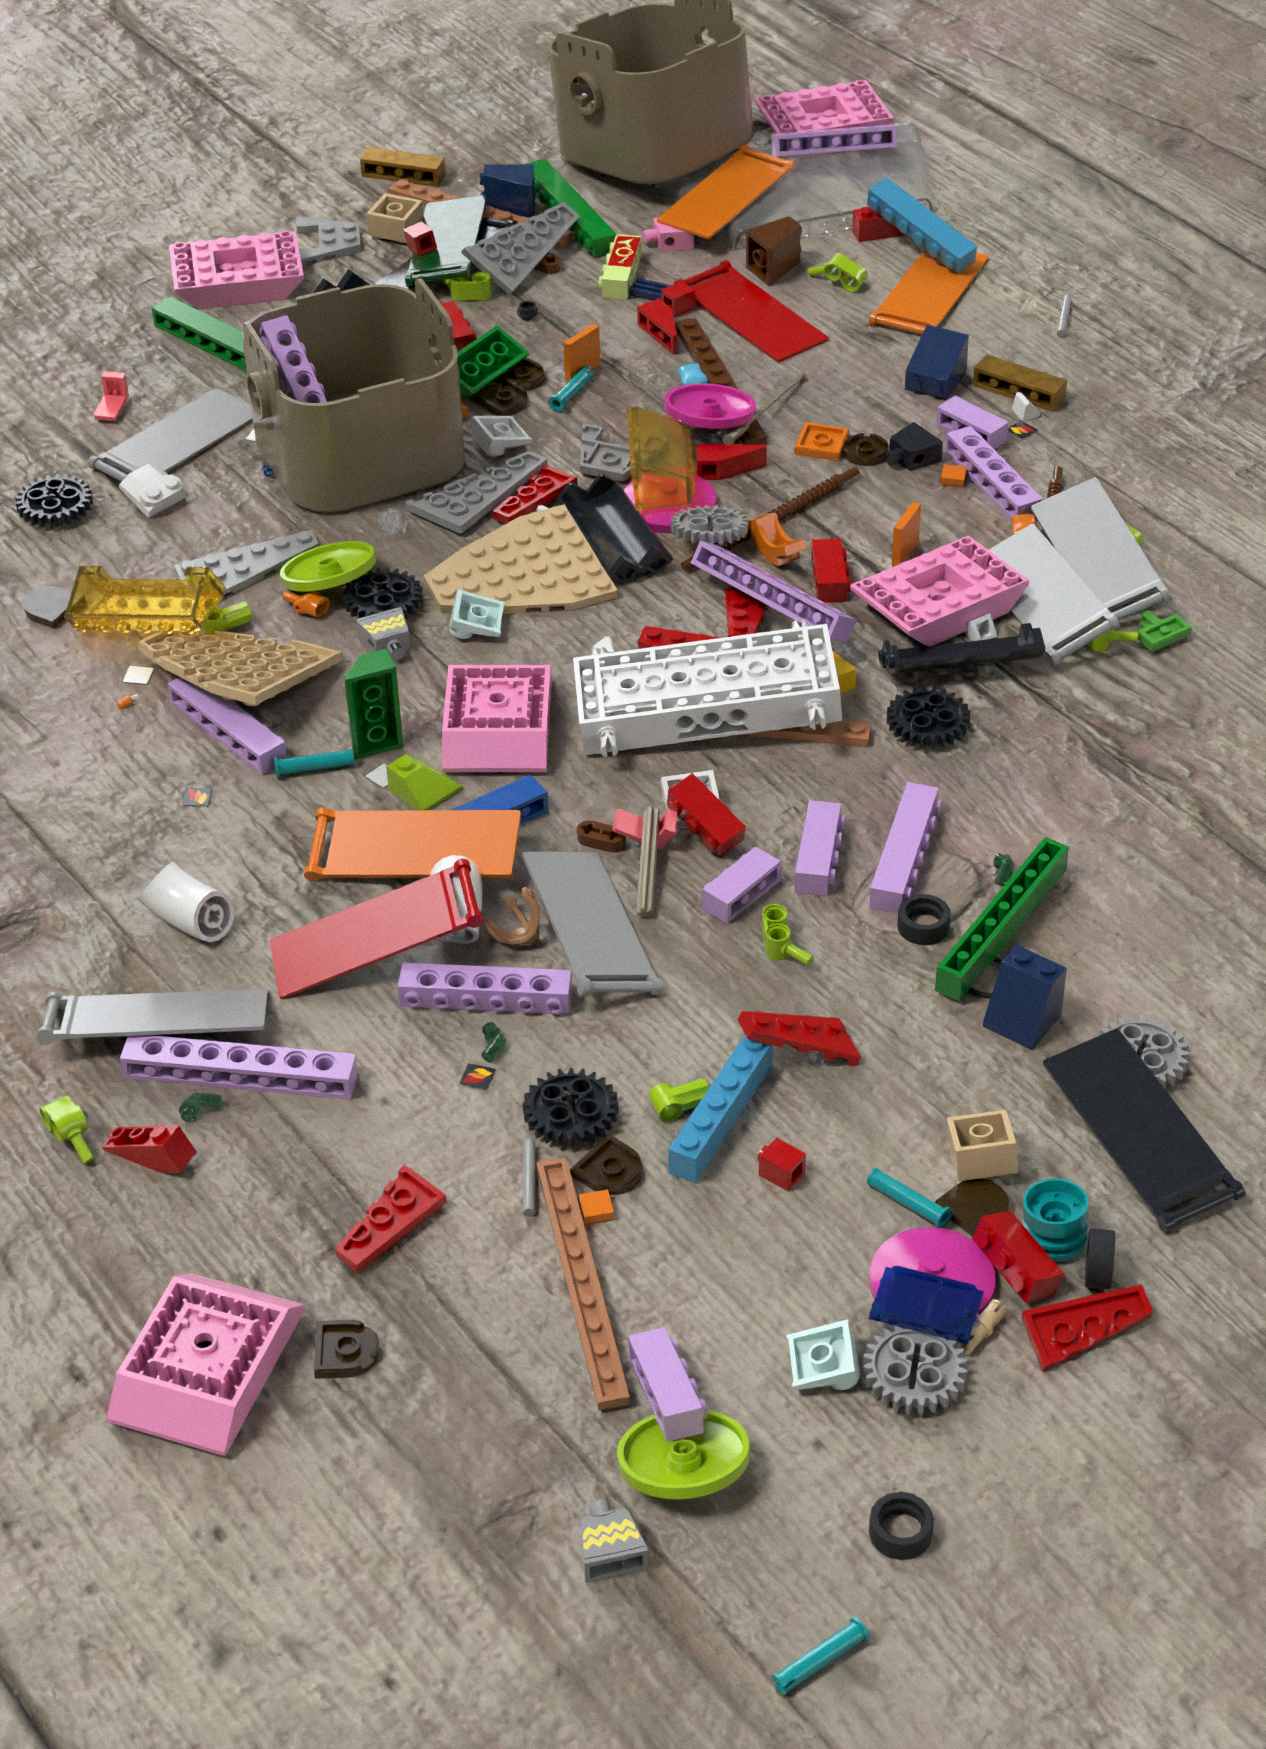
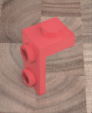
M104 371L101 376L104 397L94 413V419L115 421L129 397L126 373Z
M618 809L615 812L613 831L642 843L643 818ZM667 809L659 819L658 850H661L669 839H674L678 832L679 825L676 824L678 812Z

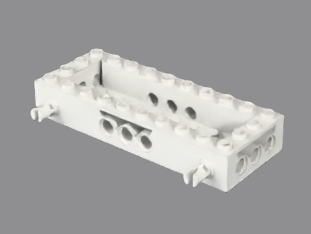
M802 619V627H799L797 620L792 623V629L607 653V649L601 646L600 654H597L594 647L591 650L590 656L573 658L584 755L601 753L604 757H607V753L612 752L614 757L618 751L808 725L815 730L816 724H820L823 729L827 723L842 721L840 687L827 624L808 626V622Z

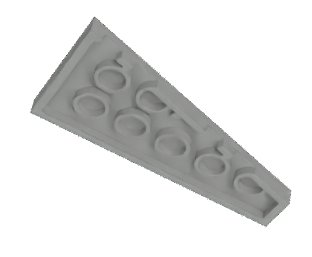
M563 202L545 210L544 213L538 216L534 215L528 218L525 222H519L495 233L494 236L488 239H482L475 245L463 248L461 253L482 272L488 273L490 279L510 295L575 223L579 215Z
M527 451L506 460V464L503 466L486 468V473L477 476L474 473L444 486L443 491L435 494L432 492L423 494V499L416 502L413 499L406 501V510L461 534L513 494L518 488L527 483L534 474L537 475L541 472L542 467L548 466V459L534 452Z
M312 530L301 531L297 534L278 537L270 541L254 543L250 546L231 549L194 560H187L175 564L174 570L194 612L197 613L202 610V605L210 601L212 604L221 601L220 596L228 592L235 594L264 579L265 574L272 570L275 573L280 571L283 565L290 559L305 551L319 547V543Z

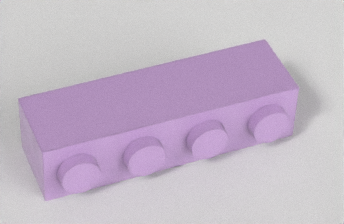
M809 800L795 871V893L827 896L829 885H834L836 869H832V867L838 866L839 851L835 849L841 848L842 833L839 830L844 831L845 815L841 814V803Z
M665 1327L629 1335L630 1362L665 1441L668 1442L704 1433L703 1419L707 1418V1408L703 1399L698 1400L695 1380L688 1378V1368L685 1359H679L676 1340L669 1338Z

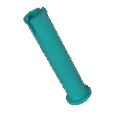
M583 366L556 395L548 399V404L553 411H563L565 404L594 376V370L587 373L591 368L590 366Z
M349 749L284 759L274 757L276 777L279 778V775L348 765L353 766V750Z
M874 1168L867 1177V1184L876 1188L933 1222L936 1228L944 1229L952 1217L951 1208H943L883 1173L878 1168Z
M852 1617L850 1624L778 1673L773 1674L772 1680L776 1681L774 1685L782 1695L787 1694L792 1688L861 1641L864 1643L869 1641L870 1636L866 1627L860 1619Z

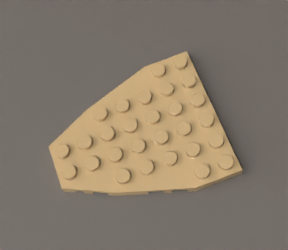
M565 505L520 516L461 548L424 575V583L440 612L452 613L458 589L505 602L503 614L526 613V609L533 607L541 608L542 612H549V607L564 606L565 611L575 610L618 598L616 586L600 564Z
M167 628L139 641V651L162 668L212 694L223 696L225 700L242 701L247 706H257L261 702L273 698L276 694L289 690L290 687L302 683L311 676H316L319 672L330 669L331 666L341 662L342 658L341 651L302 641L292 640L291 645L277 644V638L269 637L268 639H258L255 641L254 635L215 631L214 635L200 636V630Z

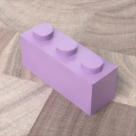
M957 396L938 406L937 427L951 432L971 426L994 450L1007 442L1008 421Z
M755 846L747 854H743L732 866L723 870L712 882H708L702 889V909L728 924L780 881L781 861Z

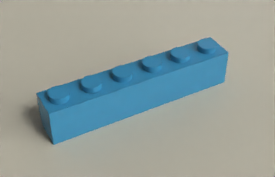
M886 177L868 190L867 205L872 210H875L886 221L892 223L902 233H905L914 240L916 244L940 260L947 268L958 274L975 262L977 246L890 179Z
M744 1035L668 1149L669 1174L693 1183L698 1181L772 1067V1045L748 1040L746 1035Z

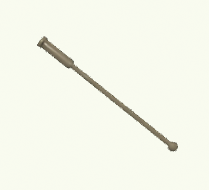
M803 371L799 372L797 378L755 413V417L750 422L737 426L729 434H726L723 437V443L725 445H732L737 438L749 429V425L800 380H805L806 373Z

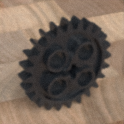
M56 474L54 478L47 475L44 480L38 477V482L29 481L30 486L23 485V491H18V496L15 497L17 513H19L20 518L24 517L25 522L31 521V525L40 523V527L49 524L50 528L54 524H58L61 527L63 522L71 524V519L79 521V515L86 516V510H91V505L93 504L92 490L89 488V484H84L83 479L77 480V476L69 479L68 474L64 475L63 478L59 474Z
M389 567L385 571L377 568L374 573L369 570L367 575H362L359 579L356 578L351 583H346V589H343L344 606H346V612H350L351 617L357 616L358 619L399 607L403 611L404 618L408 619V614L414 615L415 609H420V603L423 602L420 581L415 580L414 575L408 576L407 571L400 574L398 568L393 572H390Z
M923 686L922 691H918V689L913 687L912 693L904 690L903 696L896 695L895 700L890 701V706L887 707L886 723L889 725V731H894V737L901 736L902 743L909 740L911 741L910 746L919 743L921 749L925 745H929L931 749H934L935 744L945 748V742L954 745V739L961 741L962 735L967 734V728H970L971 711L968 710V704H963L962 697L955 699L956 693L954 692L947 695L945 688L938 692L935 686L932 690H927L926 686Z
M570 1067L567 1074H564L561 1069H558V1075L556 1076L547 1072V1080L538 1077L537 1086L530 1085L529 1093L524 1094V1122L528 1123L529 1131L535 1130L536 1138L545 1135L546 1144L554 1139L556 1140V1147H559L562 1142H567L568 1148H572L573 1142H578L581 1147H584V1140L588 1139L590 1142L595 1143V1135L604 1138L605 1129L612 1130V1122H617L619 1103L617 1101V1092H613V1085H606L605 1077L596 1080V1072H592L589 1076L585 1075V1069L583 1068L578 1074L574 1073L573 1067ZM564 1090H567L569 1093L572 1112L575 1114V1121L577 1125L573 1123L569 1102L566 1101V1093Z

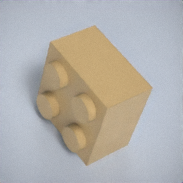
M385 193L367 213L369 236L394 240L398 243H407L403 229L422 222L424 216L422 200Z
M1006 1110L947 1118L949 1148L958 1181L993 1176L1004 1177L1009 1174L1019 1173L1016 1140Z

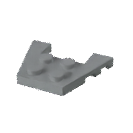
M296 217L297 234L319 232V248L299 249L302 266L307 265L306 261L314 259L318 263L324 261V257L335 255L338 258L361 252L358 222Z
M584 423L582 425L580 473L591 476H598L600 473H603L616 481L624 482L668 448V440L648 436L641 449L601 442L603 427Z

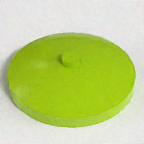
M343 541L326 544L305 551L290 559L281 568L280 576L284 587L290 590L317 591L345 584L364 575L375 565L376 555L372 545L361 541Z
M707 1410V1418L703 1419L704 1433L666 1442L655 1416L651 1415L633 1425L622 1436L617 1448L619 1472L631 1487L650 1496L664 1499H691L706 1496L731 1485L745 1472L750 1461L749 1438L745 1429L737 1421L722 1413Z

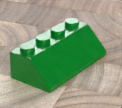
M496 325L458 352L460 395H474L529 356L530 352L500 326Z
M387 649L363 654L344 676L354 760L404 747L396 666Z

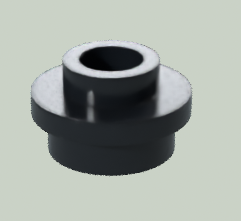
M522 301L517 308V315L525 320L533 319L538 315V307L533 301Z

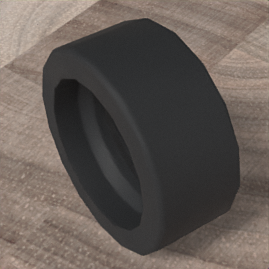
M930 894L909 896L901 902L898 908V931L903 938L911 943L918 945L938 943L949 932L950 908L945 901ZM917 914H927L934 916L939 921L930 925H921L914 923L908 918Z
M1090 1228L1085 1267L1086 1288L1111 1289L1115 1256L1114 1230Z
M906 1492L888 1493L879 1498L871 1508L869 1518L871 1543L880 1553L889 1558L905 1560L919 1556L931 1544L934 1524L931 1508L923 1499ZM905 1514L915 1518L921 1524V1531L912 1537H894L884 1531L881 1523L884 1518L890 1515Z

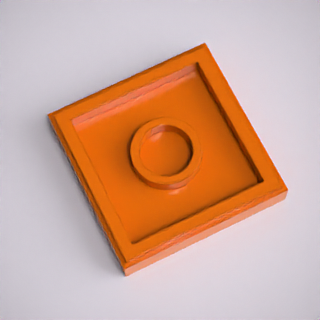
M593 323L563 342L566 381L569 382L585 365L591 367L587 372L600 365V333L598 325Z
M805 422L794 447V454L839 461L843 452L844 442L849 438L850 429Z
M911 503L893 528L892 567L905 562L919 543L920 503Z

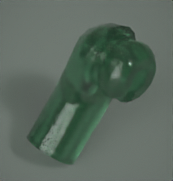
M998 853L993 861L994 867L999 868L995 883L999 886H1004L1012 876L1014 862L1010 855Z
M488 1022L482 1027V1033L485 1035L484 1038L488 1045L481 1053V1056L489 1063L495 1060L506 1045V1039L502 1030L494 1022Z
M193 1093L179 1107L181 1119L185 1122L195 1120V1116L202 1108L219 1110L221 1095Z

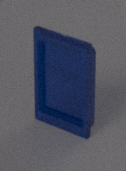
M901 1266L885 1267L877 1294L871 1305L869 1319L968 1344L975 1321L978 1319L977 1315L984 1291L978 1290L973 1284Z

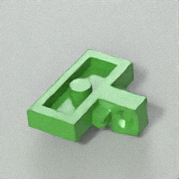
M1150 610L1141 613L1142 616L1139 624L1142 629L1137 631L1138 640L1151 652L1191 635L1192 627L1177 613L1165 619H1159Z

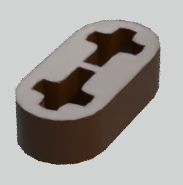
M547 253L534 269L546 274H556L561 269L560 258Z
M588 820L581 822L577 826V840L583 846L613 853L622 851L626 846V836L614 832L612 825Z

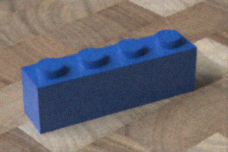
M530 774L451 810H519L521 812L520 824L549 812L548 792Z

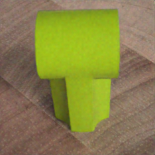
M245 601L222 610L220 608H208L202 613L204 635H214L215 631L227 632L253 620L252 613Z
M699 1079L672 1087L669 1083H660L650 1090L648 1097L659 1119L662 1122H672L679 1118L683 1111L697 1107L708 1091L709 1085L706 1079Z

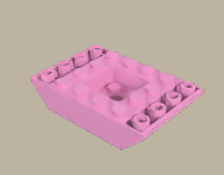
M857 80L853 83H839L835 86H820L816 89H801L798 92H783L779 95H764L761 98H754L755 104L775 134L890 125L894 119L867 80Z
M282 231L274 234L262 233L255 236L241 235L236 238L222 237L217 240H198L189 243L177 242L169 245L175 293L198 309L285 300L304 279L296 231Z
M966 536L851 584L850 589L909 636L931 647L967 631L968 622L990 613L993 620L1009 613L1029 585V579L973 538Z
M449 665L442 727V772H547L553 673L551 665Z
M193 1273L174 1276L116 1374L106 1417L107 1422L226 1456L305 1311V1304ZM204 1341L212 1342L207 1348L197 1347L198 1344Z

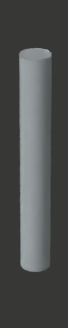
M1070 295L1063 297L1057 329L1058 337H1064L1066 334L1072 301Z
M526 1140L523 1143V1214L527 1217L535 1215V1142L533 1140Z

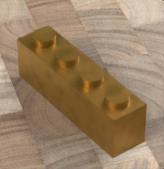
M368 147L360 158L362 177L389 181L407 180L413 184L438 187L446 175L445 158L440 156Z
M986 354L974 367L973 386L1015 399L1017 392H1021L1034 406L1054 412L1066 399L1067 380Z

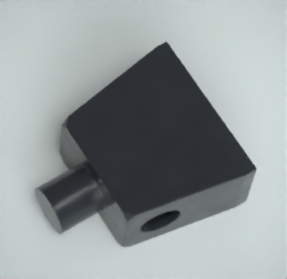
M913 422L891 436L889 452L885 453V461L890 466L899 463L910 471L942 461L943 441L916 422Z

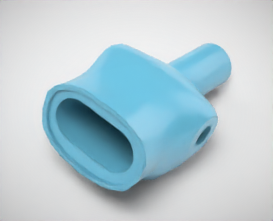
M697 363L684 365L677 370L682 386L708 384L707 377Z

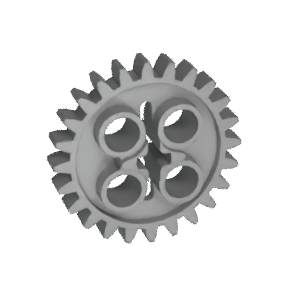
M697 505L696 508L687 507V510L681 509L680 513H674V516H671L672 535H677V539L683 538L684 542L692 541V544L704 541L723 545V542L732 543V540L739 541L740 537L744 538L745 534H748V519L746 515H742L741 511L735 512V509L728 510L726 506L718 508V505L714 507L705 505V507L701 508ZM708 519L711 520V531L708 530Z
M1129 1015L1127 1022L1119 1017L1117 1025L1108 1022L1107 1029H1100V1035L1116 1028L1119 1029L1139 1056L1145 1038H1148L1141 1059L1164 1088L1166 1083L1175 1086L1176 1079L1182 1080L1183 1072L1187 1071L1190 1052H1187L1188 1043H1183V1035H1176L1177 1028L1166 1029V1021L1158 1025L1156 1024L1155 1017L1148 1022L1145 1020L1144 1015H1141L1140 1019L1136 1021L1132 1015Z
M907 1322L906 1329H902L896 1323L894 1324L893 1333L884 1328L882 1337L874 1335L873 1344H867L866 1354L863 1355V1377H866V1387H872L873 1397L882 1395V1405L891 1401L893 1402V1411L898 1410L900 1406H904L905 1412L908 1415L912 1408H917L920 1415H923L925 1407H928L933 1413H936L937 1404L947 1408L948 1399L956 1401L958 1392H963L964 1382L967 1381L968 1361L964 1358V1349H957L958 1340L952 1339L947 1341V1331L942 1332L940 1335L936 1334L937 1326L935 1325L929 1331L925 1330L924 1322L919 1324L918 1329L913 1328L911 1322ZM916 1347H920L915 1388L910 1389L914 1352Z

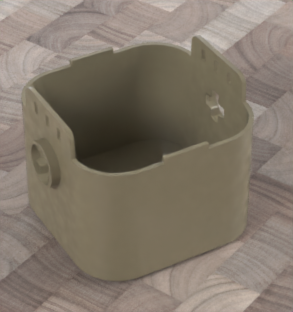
M674 0V4L653 3L637 5L611 15L605 11L576 23L575 30L559 33L548 44L560 153L571 163L632 183L658 184L678 179L738 151L741 144L747 145L753 139L746 33L744 25L733 20L731 0ZM706 28L708 29L709 38L715 40L710 44H705L702 39V32Z
M423 279L415 280L416 293L404 287L388 284L366 285L341 291L337 287L296 297V303L266 310L249 321L243 322L242 338L247 370L246 382L251 401L256 444L285 492L296 504L306 509L323 513L346 511L443 484L462 469L465 462L458 351L454 344L453 324L449 314ZM287 315L290 322L295 324L297 338L306 348V357L309 363L314 365L315 377L318 383H321L324 387L326 403H306L294 400L286 395L278 378L275 361L258 334L262 322ZM280 342V344L288 346L286 342ZM289 362L292 366H298L295 362ZM298 382L303 387L307 386L304 382Z

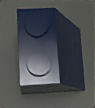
M484 164V172L480 173V185H484V191H481V196H487L486 206H492L495 209L508 211L511 214L527 218L534 216V164Z
M927 324L906 368L905 390L947 400L966 374L969 335Z
M1016 945L1001 962L982 1027L1033 1050L1061 1017L1067 968Z

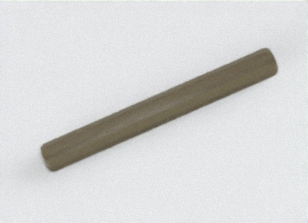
M652 806L647 807V810L644 811L636 909L637 915L648 918L653 913L660 811Z

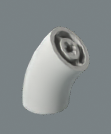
M457 855L445 857L436 863L430 872V876L454 866V863L459 859H467L470 862V877L478 910L482 912L483 890L478 866L471 859ZM457 875L452 877L460 915L463 918L466 917L468 911L460 878ZM469 926L439 937L437 940L460 944L473 943L478 940L480 926L476 928Z
M175 862L168 864L151 881L139 899L144 906L164 921L193 937L207 942L218 941L224 937L231 928L234 919V905L232 899L226 893L196 879Z

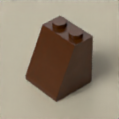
M787 216L746 230V268L767 286L773 285L800 263V253L802 251L801 225L792 217Z

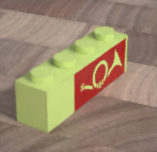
M616 234L614 242L610 244V253H607L606 265H603L602 276L599 277L598 286L599 289H602V298L628 300L629 287L633 284L642 255L641 236Z

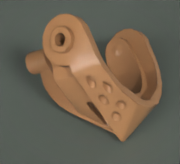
M525 886L521 890L523 897L532 909L529 921L516 905V897L508 896L505 903L508 909H512L523 925L522 927L514 930H503L492 918L484 920L483 924L486 931L502 943L511 945H536L539 943L540 905L535 893Z

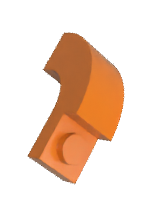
M766 513L748 519L750 535L760 553L770 563L779 566L800 559L799 551L808 549L805 539L792 540L785 534L779 523L777 513Z

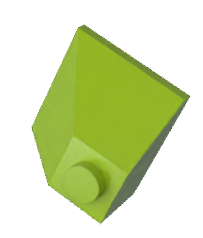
M408 754L403 755L386 766L388 790L416 810H431L462 790L461 784L431 763Z

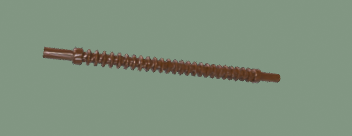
M853 467L840 475L835 474L830 479L822 481L815 487L813 486L811 489L806 490V492H802L801 495L793 497L791 500L767 513H777L780 522L782 519H786L787 516L796 513V511H800L801 508H805L811 503L816 502V500H820L821 497L829 495L835 489L843 487L845 482L859 475L860 471L857 467ZM748 530V534H745L744 538L740 537L739 541L732 540V543L723 542V545L719 543L714 544L730 550L732 547L737 546V544H741L742 541H746L747 538H751ZM693 556L681 562V568L684 571L695 566L691 563Z

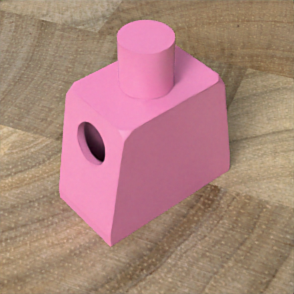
M658 217L653 219V229L643 230L644 243L656 242L660 251L694 249V234L658 223Z

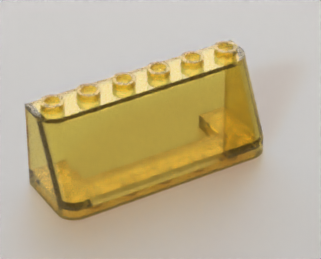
M637 406L627 407L630 467L636 510L692 504V495L696 494L690 427L671 417Z
M79 566L64 618L72 625V628L81 632L86 630L129 632L131 630L144 633L151 631H162L164 633L183 631L192 634L203 627L223 600L226 587L209 567H187L184 575L187 579L111 578L101 566Z

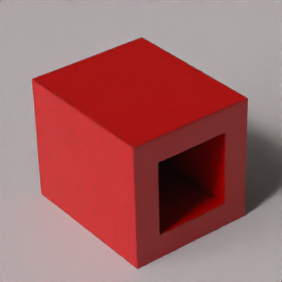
M423 222L403 229L408 249L416 255L421 256L437 249L433 229Z
M678 282L661 290V300L671 308L674 318L695 309V290L684 282Z
M777 1137L769 1146H764L758 1154L759 1176L787 1192L806 1173V1153Z

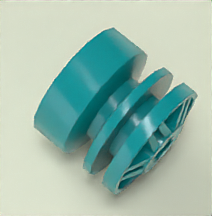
M1060 1178L1044 1179L1030 1186L1023 1197V1226L1054 1262L1067 1261L1077 1257L1085 1250L1088 1242V1195L1079 1185Z

